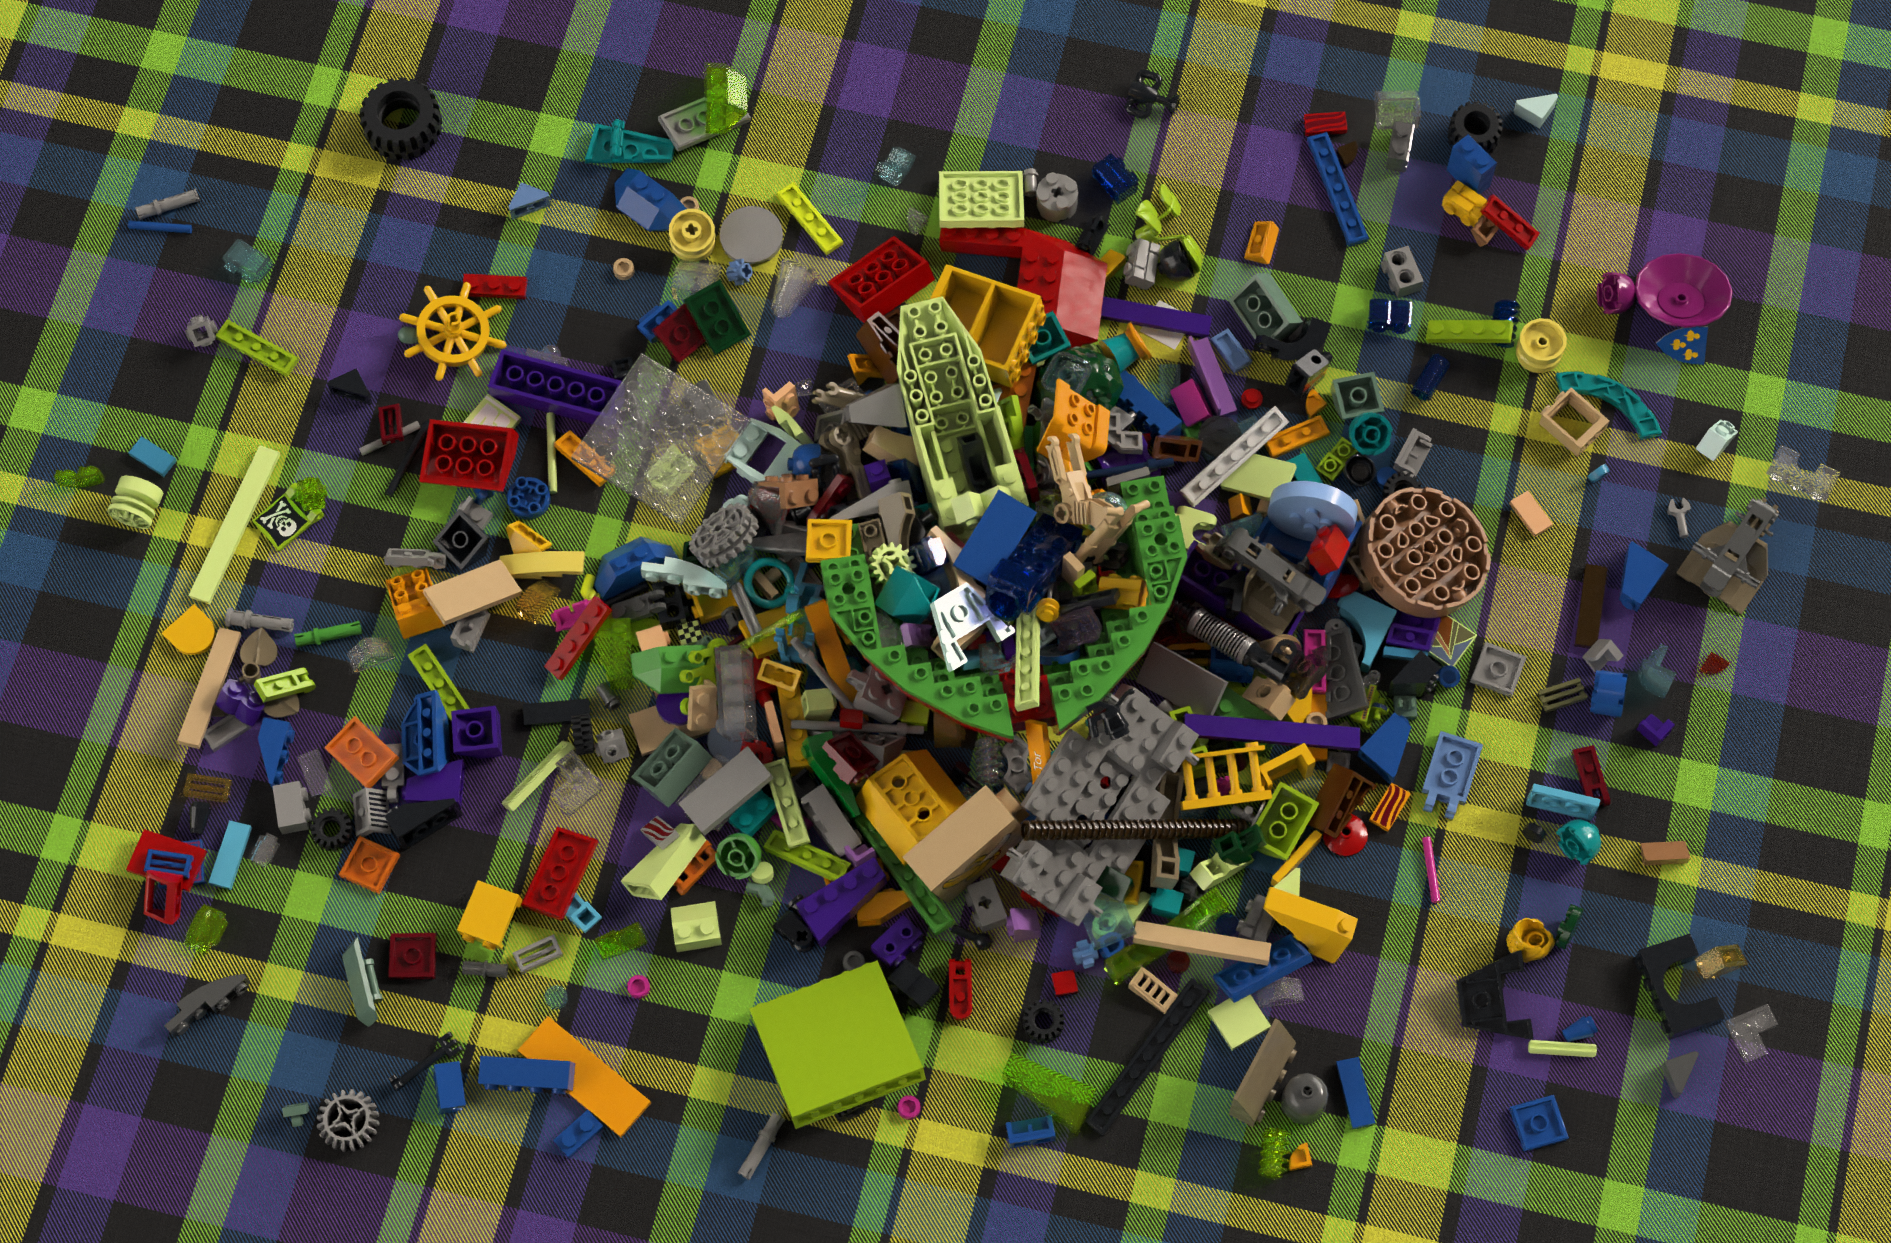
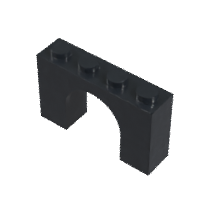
M1691 934L1640 949L1635 958L1636 967L1639 971H1642L1645 978L1643 979L1644 987L1652 995L1653 1009L1661 1017L1662 1031L1664 1034H1668L1670 1040L1720 1024L1725 1018L1717 997L1694 1004H1682L1673 1000L1665 990L1663 982L1665 972L1670 968L1694 961L1699 955Z

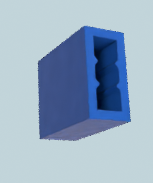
M1468 134L1453 145L1447 171L1456 180L1481 194L1490 187L1497 162Z

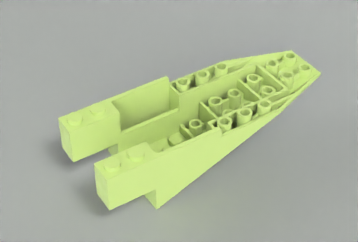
M943 296L901 306L897 374L928 503H932L933 509L938 515L937 522L939 528L945 533L953 532L955 535L964 533L965 526L957 524L950 501L970 491L962 467L956 437L978 432L983 440L987 464L995 483L999 486L1008 487L1014 499L1029 507L1001 409L997 405L981 349Z

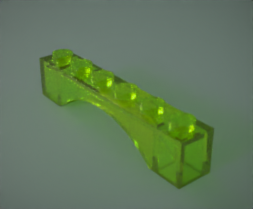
M1215 887L1198 898L1187 909L1165 925L1200 931L1226 914L1229 903L1218 888ZM1134 943L1106 959L1104 969L1116 986L1136 974L1141 967L1145 968L1172 949Z

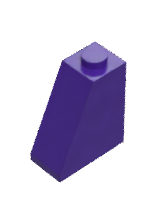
M885 459L864 465L872 493L889 484L888 481L891 480Z
M456 760L446 764L440 772L408 778L406 786L402 788V799H405L408 804L454 798L459 809H461L465 777L463 760Z

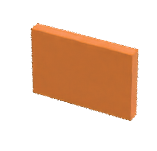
M356 716L324 747L367 788H372L400 759Z

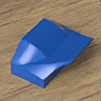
M667 300L661 306L653 307L639 319L640 324L637 325V329L651 343L658 342L659 339L651 330L674 312L677 307L670 300Z

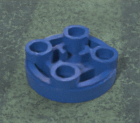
M518 477L507 493V503L510 511L518 518L526 520L535 519L543 515L551 501L547 485L541 480L532 477Z

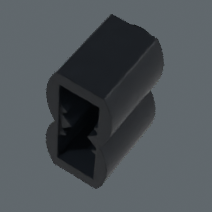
M906 959L887 978L890 991L896 996L902 995L907 999L905 1001L906 1004L913 1010L919 1009L923 1011L940 992L939 986Z

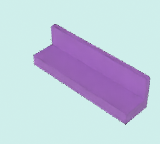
M1189 336L1187 348L1216 420L1237 414V408L1208 337L1194 341L1192 336Z

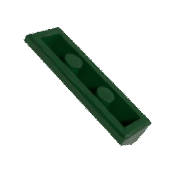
M1107 865L1096 881L1102 887L1101 893L1120 903L1124 902L1134 887L1132 878Z

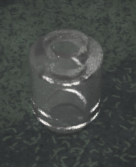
M266 833L265 836L260 835L250 853L252 855L250 861L264 868L271 864L280 847V844L277 842L278 838L269 833Z

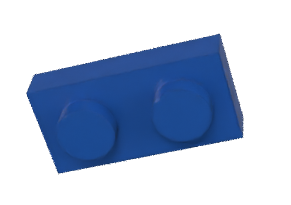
M587 1110L553 1141L570 1159L604 1127Z

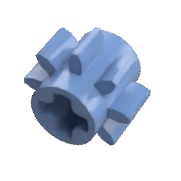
M736 259L729 262L730 266L726 270L729 281H735V286L750 282L749 278L752 276V268L749 263H744V259Z
M1087 939L1076 942L1077 948L1072 949L1076 965L1083 964L1084 969L1094 966V960L1099 959L1094 942L1089 944Z

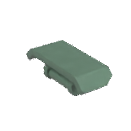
M357 936L347 947L342 958L356 1016L359 1021L370 1027L378 1019L374 1003L381 1002L383 997L377 983L374 960H363Z

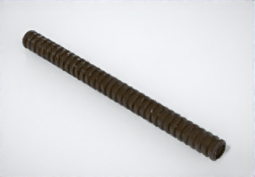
M1245 819L1024 820L1021 825V836L1024 841H1048L1049 839H1219L1231 831L1239 834L1248 829Z

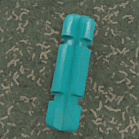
M615 119L612 122L613 131H611L609 156L614 159H618L622 154L620 147L623 145L625 123L619 119Z

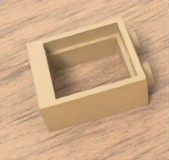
M1570 388L1566 393L1562 391L1556 397V402L1552 406L1547 405L1542 410L1539 424L1578 457L1607 429L1609 420L1573 388ZM1568 403L1593 424L1577 441L1552 420Z

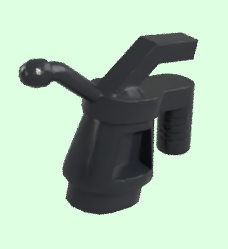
M1134 689L1126 691L1116 705L1098 700L1085 706L1088 712L1098 707L1106 708L1087 718L1090 738L1099 736L1097 721L1101 719L1103 720L1105 733L1109 735L1110 740H1116L1130 732L1128 729L1129 723L1120 712L1119 707L1128 695L1135 693Z

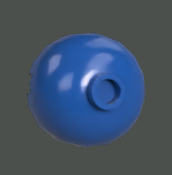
M802 444L794 450L792 458H788L787 469L794 473L795 478L799 474H809V478H812V467L809 466V461L821 455L820 444Z

